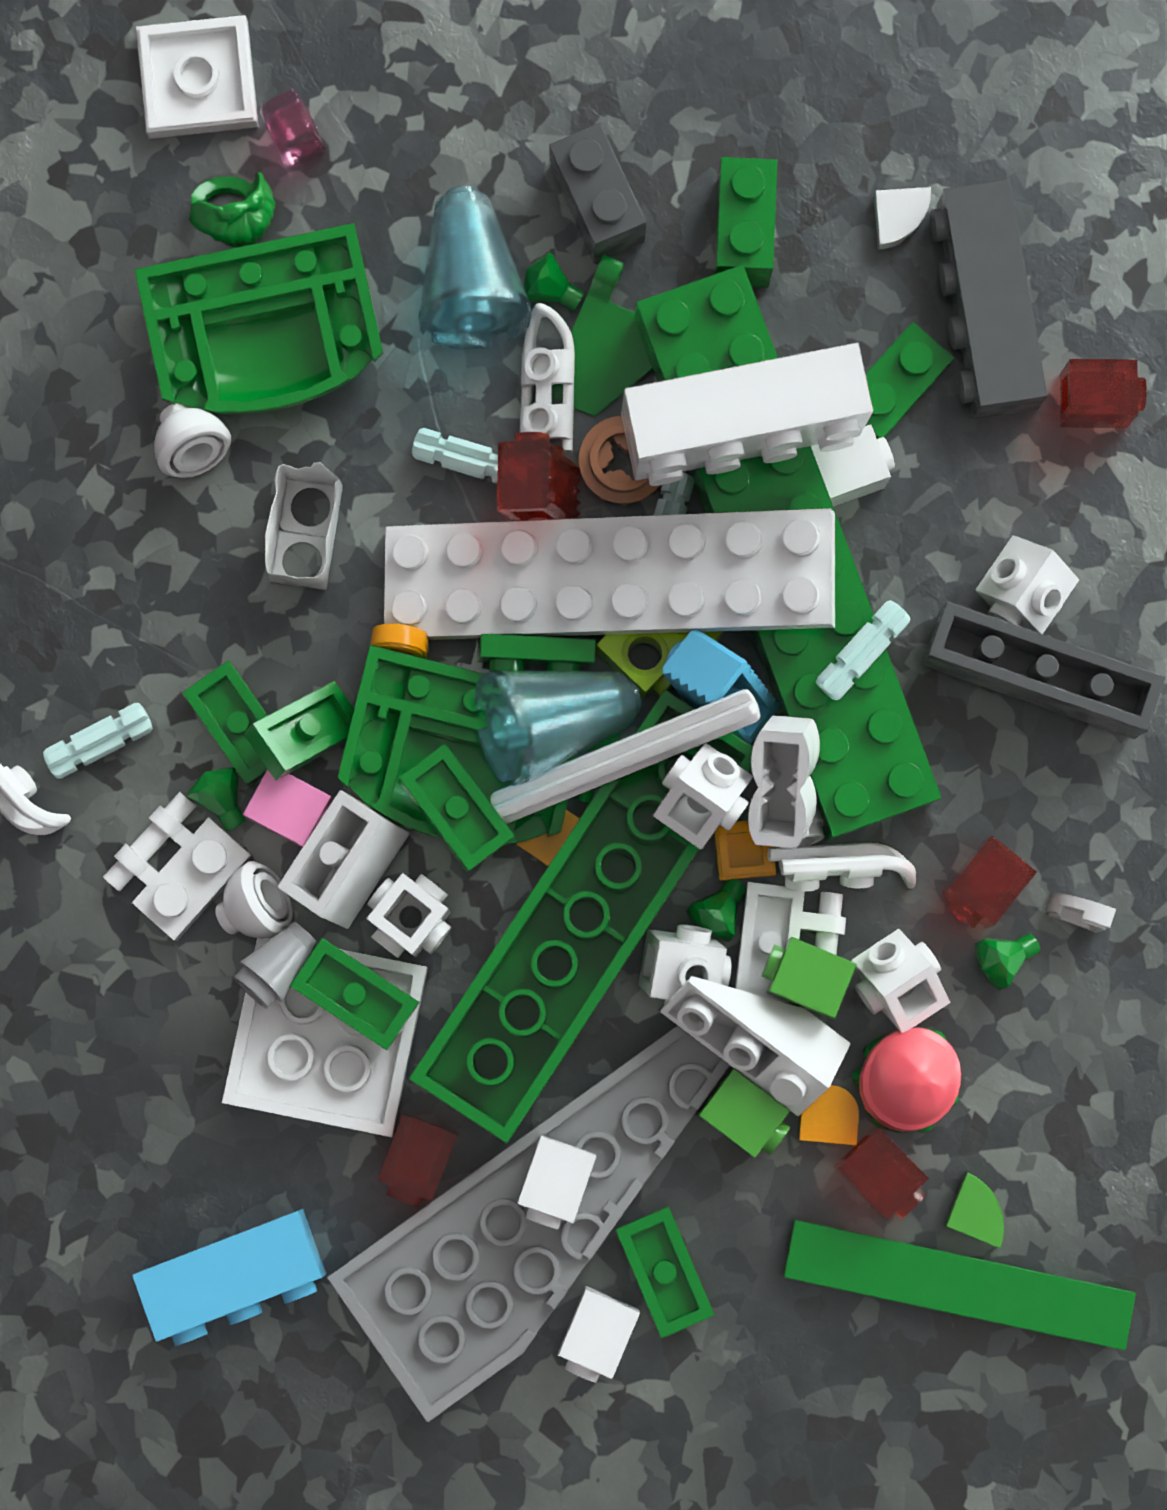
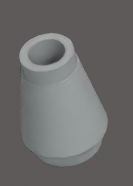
M292 922L286 929H283L240 961L241 970L233 978L251 998L268 1009L275 1000L283 1001L291 988V983L318 943L303 927L296 922Z

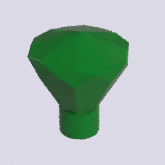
M551 251L546 252L526 269L521 299L538 302H559L572 311L581 301L584 291L569 283Z
M234 767L204 772L187 791V797L215 814L226 831L236 828L246 820L237 806L238 776Z
M735 878L726 880L718 892L694 901L686 913L696 926L711 930V937L719 941L730 942L736 934L737 906L746 893V887Z
M1030 933L1016 940L985 938L975 943V956L980 971L988 982L998 990L1009 987L1024 961L1040 953L1039 943Z

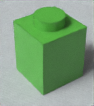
M790 937L784 948L774 944L761 977L771 980L766 991L767 994L827 1019H833L836 1017L857 963L797 938Z
M730 1069L697 1113L705 1122L754 1158H756L761 1149L770 1155L790 1129L783 1122L790 1111L735 1069Z

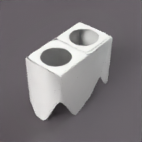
M316 462L311 467L300 469L285 464L280 465L275 476L276 495L265 533V566L269 581L272 583L327 590L343 486L340 479L321 462ZM306 488L321 490L330 501L328 517L324 522L316 526H304L298 523L291 512V503L294 496ZM306 542L319 550L322 565L315 577L298 578L286 574L283 569L282 559L285 551L291 545Z

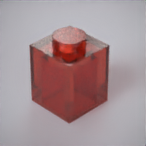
M1069 359L1060 372L1061 427L1128 428L1138 416V411H1144L1147 385L1145 377H1138L1137 360Z
M990 836L980 844L942 894L952 901L947 908L960 921L973 929L978 923L987 929L998 922L1037 871L995 837Z
M402 1114L377 1179L389 1184L386 1195L416 1207L419 1206L421 1198L433 1201L459 1134L409 1114Z
M873 1127L857 1145L833 1166L882 1218L887 1220L894 1213L900 1218L905 1217L926 1195L920 1187L929 1178L878 1127Z

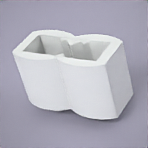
M772 716L756 737L752 749L751 766L758 789L752 797L748 814L749 830L755 845L797 848L813 822L817 798L815 786L810 775L816 766L820 750L819 733L813 719Z

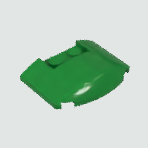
M354 223L134 269L161 397L163 401L175 405V402L191 408H198L216 414H251L280 410L311 401L340 388L355 378L372 359L375 362L383 355Z
M370 645L337 779L346 788L349 785L371 809L380 815L421 834L441 839L397 781L400 776L446 744L491 803L490 796L495 791L578 758L591 700ZM568 799L506 824L515 837L505 845L524 842L546 833L547 837L560 833Z

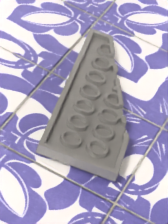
M676 1026L327 1277L427 1423L524 1353L553 1310H555L570 1286L593 1257L654 1169L667 1154L682 1130L730 1066L681 1027ZM541 1135L597 1155L574 1223L561 1220L559 1229L526 1219L528 1207L517 1204Z

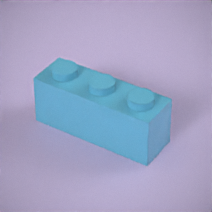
M301 1209L150 1267L132 1276L155 1341L157 1342L171 1336L174 1345L178 1346L208 1334L205 1323L226 1315L229 1324L232 1325L263 1313L259 1302L281 1294L284 1304L313 1294L317 1292L314 1281L324 1277L327 1273L304 1210Z

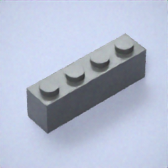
M1010 179L943 189L936 206L937 208L930 211V225L934 242H942L946 262H941L939 265V277L943 295H952L955 316H949L948 330L953 350L961 349L964 370H958L957 374L962 404L970 403L973 419L1038 410L1047 398V390Z
M948 601L938 612L921 662V666L1132 739H1136L1149 730L1166 678L1165 676Z

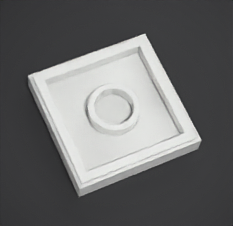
M246 15L136 27L146 133L149 139L259 127Z

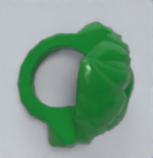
M261 172L255 174L252 184L244 179L232 176L206 180L197 186L191 194L189 221L198 231L211 236L215 241L222 242L227 246L238 248L256 244L271 225L275 210L274 194ZM220 193L238 194L245 199L243 202H232L224 206H215L206 202L210 197Z

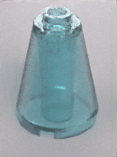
M458 186L448 190L435 203L419 309V327L423 335L426 330L430 332L432 342L439 346L454 349L491 347L492 336L507 332L509 341L518 337L529 327L532 317L531 306L489 197L473 187Z
M494 671L482 674L478 680L475 690L474 707L475 711L485 709L487 727L478 729V735L487 762L500 781L512 780L510 786H516L540 776L632 727L636 714L641 709V699L636 685L632 681H628L620 672Z

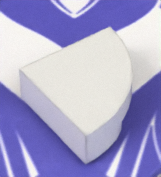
M931 187L875 191L874 206L878 250L899 245L920 226L929 208Z
M1052 893L1046 912L1049 913L1048 916L1097 933L1110 928L1116 909L1080 897Z

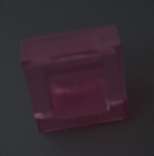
M290 89L275 96L263 105L260 114L283 165L293 166L302 164L325 154L324 150H326V147L307 104L297 91Z

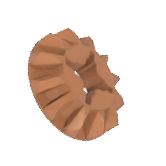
M621 416L610 417L599 422L587 433L579 451V468L584 484L601 501H609L626 506L640 500H647L660 485L651 486L648 478L637 481L632 480L631 476L626 475L622 469L603 473L608 470V466L614 461L611 442L614 443L617 449L620 448L624 454H629Z

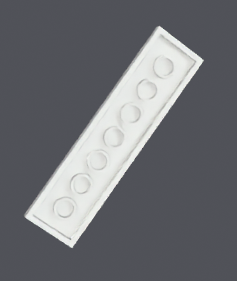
M831 508L388 526L386 527L384 624H403L419 628L428 634L429 640L479 639L481 634L545 637L690 632L694 629H698L701 632L835 628V512Z

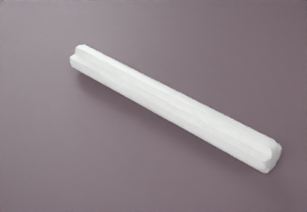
M743 689L495 791L490 796L491 805L503 821L508 824L753 724L760 719L757 701L749 690Z

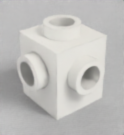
M1012 535L976 588V591L991 606L988 612L989 616L1043 634L1055 615L1062 608L1063 603L1079 579L1054 550Z
M705 743L691 761L681 755L669 771L662 784L670 789V791L653 816L702 850L719 825L730 831L749 802L740 795L753 776L738 766L732 758L718 752Z
M404 873L400 875L396 882L387 878L367 904L373 911L366 919L378 928L371 938L397 958L400 957L404 950H407L414 957H417L422 949L432 954L452 928L445 922L451 912L442 904L448 894L422 874H420L415 882ZM415 907L421 911V923L415 928H406L401 923V914L405 909Z
M677 925L676 933L647 929L638 985L649 997L665 999V1005L692 976L728 986L731 977V958L726 955L727 949L715 938L711 937L712 931L693 925Z
M897 929L852 959V962L857 963L855 968L862 980L855 985L861 1000L873 1015L882 1010L901 1033L912 1029L950 1003L937 975L941 971V967L931 950L924 942H920L915 946L900 929Z

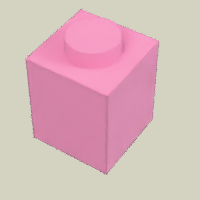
M267 769L243 815L250 821L303 848L334 799L323 791L290 774L275 780Z

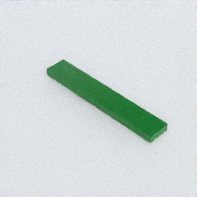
M796 1219L793 1220L782 1275L784 1278L1126 1350L1136 1292Z

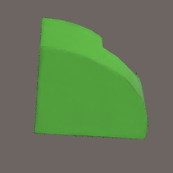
M964 1172L944 1226L1001 1248L1004 1235V1219L1000 1204L991 1189L983 1181L968 1172Z

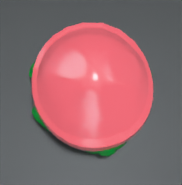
M913 1027L901 1033L897 1029L887 1035L876 1038L864 1048L865 1061L861 1068L852 1073V1080L859 1088L861 1102L865 1107L866 1114L872 1119L873 1124L876 1127L888 1131L891 1130L895 1133H913L915 1131L926 1133L933 1128V1124L946 1115L950 1108L956 1105L958 1101L961 1082L960 1062L953 1047L947 1042L942 1032L938 1030Z

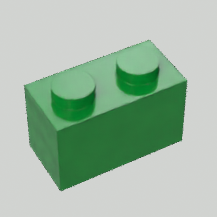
M721 157L717 186L714 275L744 265L751 287L769 288L774 261L777 159Z

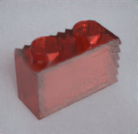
M521 432L515 434V441L498 443L497 511L500 514H504L503 516L510 518L511 521L576 519L581 514L576 509L581 503L576 498L581 492L576 487L581 481L576 476L580 472V468L564 455V447L552 445L549 442L548 434L541 432Z

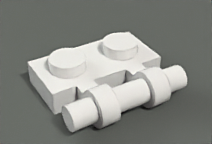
M181 792L165 808L160 805L151 814L149 819L152 823L131 846L126 843L114 855L118 861L103 876L119 892L134 875L144 882L147 886L133 900L132 904L174 941H178L225 889L230 877L236 870L249 862L253 857L209 817L194 834L188 830L182 822L196 806ZM171 837L181 848L158 872L147 861Z
M748 882L746 885L735 989L789 1003L766 993L771 980L761 977L770 952L774 944L784 948L790 937L799 939L800 930L816 932V947L837 955L839 935H845L846 918L841 917L843 894L821 892L818 913L802 912L804 891L790 890L785 886Z

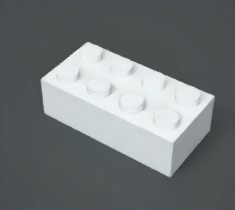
M854 343L626 388L624 390L621 417L635 481L648 478L651 486H658L683 479V471L705 467L707 474H720L739 468L741 466L740 460L762 456L764 463H775L797 456L796 449L818 444L821 452L847 448L854 444L853 437H858L862 433L873 413L859 344Z

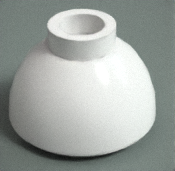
M177 402L175 405L171 404L166 407L160 414L161 425L156 433L154 450L159 469L164 474L179 478L197 476L216 466L227 453L231 444V434L224 423L212 413L198 408H191Z
M249 861L237 869L225 887L223 902L216 906V917L221 927L231 935L241 932L246 936L260 939L273 938L283 929H286L292 923L293 909L289 895L277 887L281 882L280 878L270 868L255 861Z

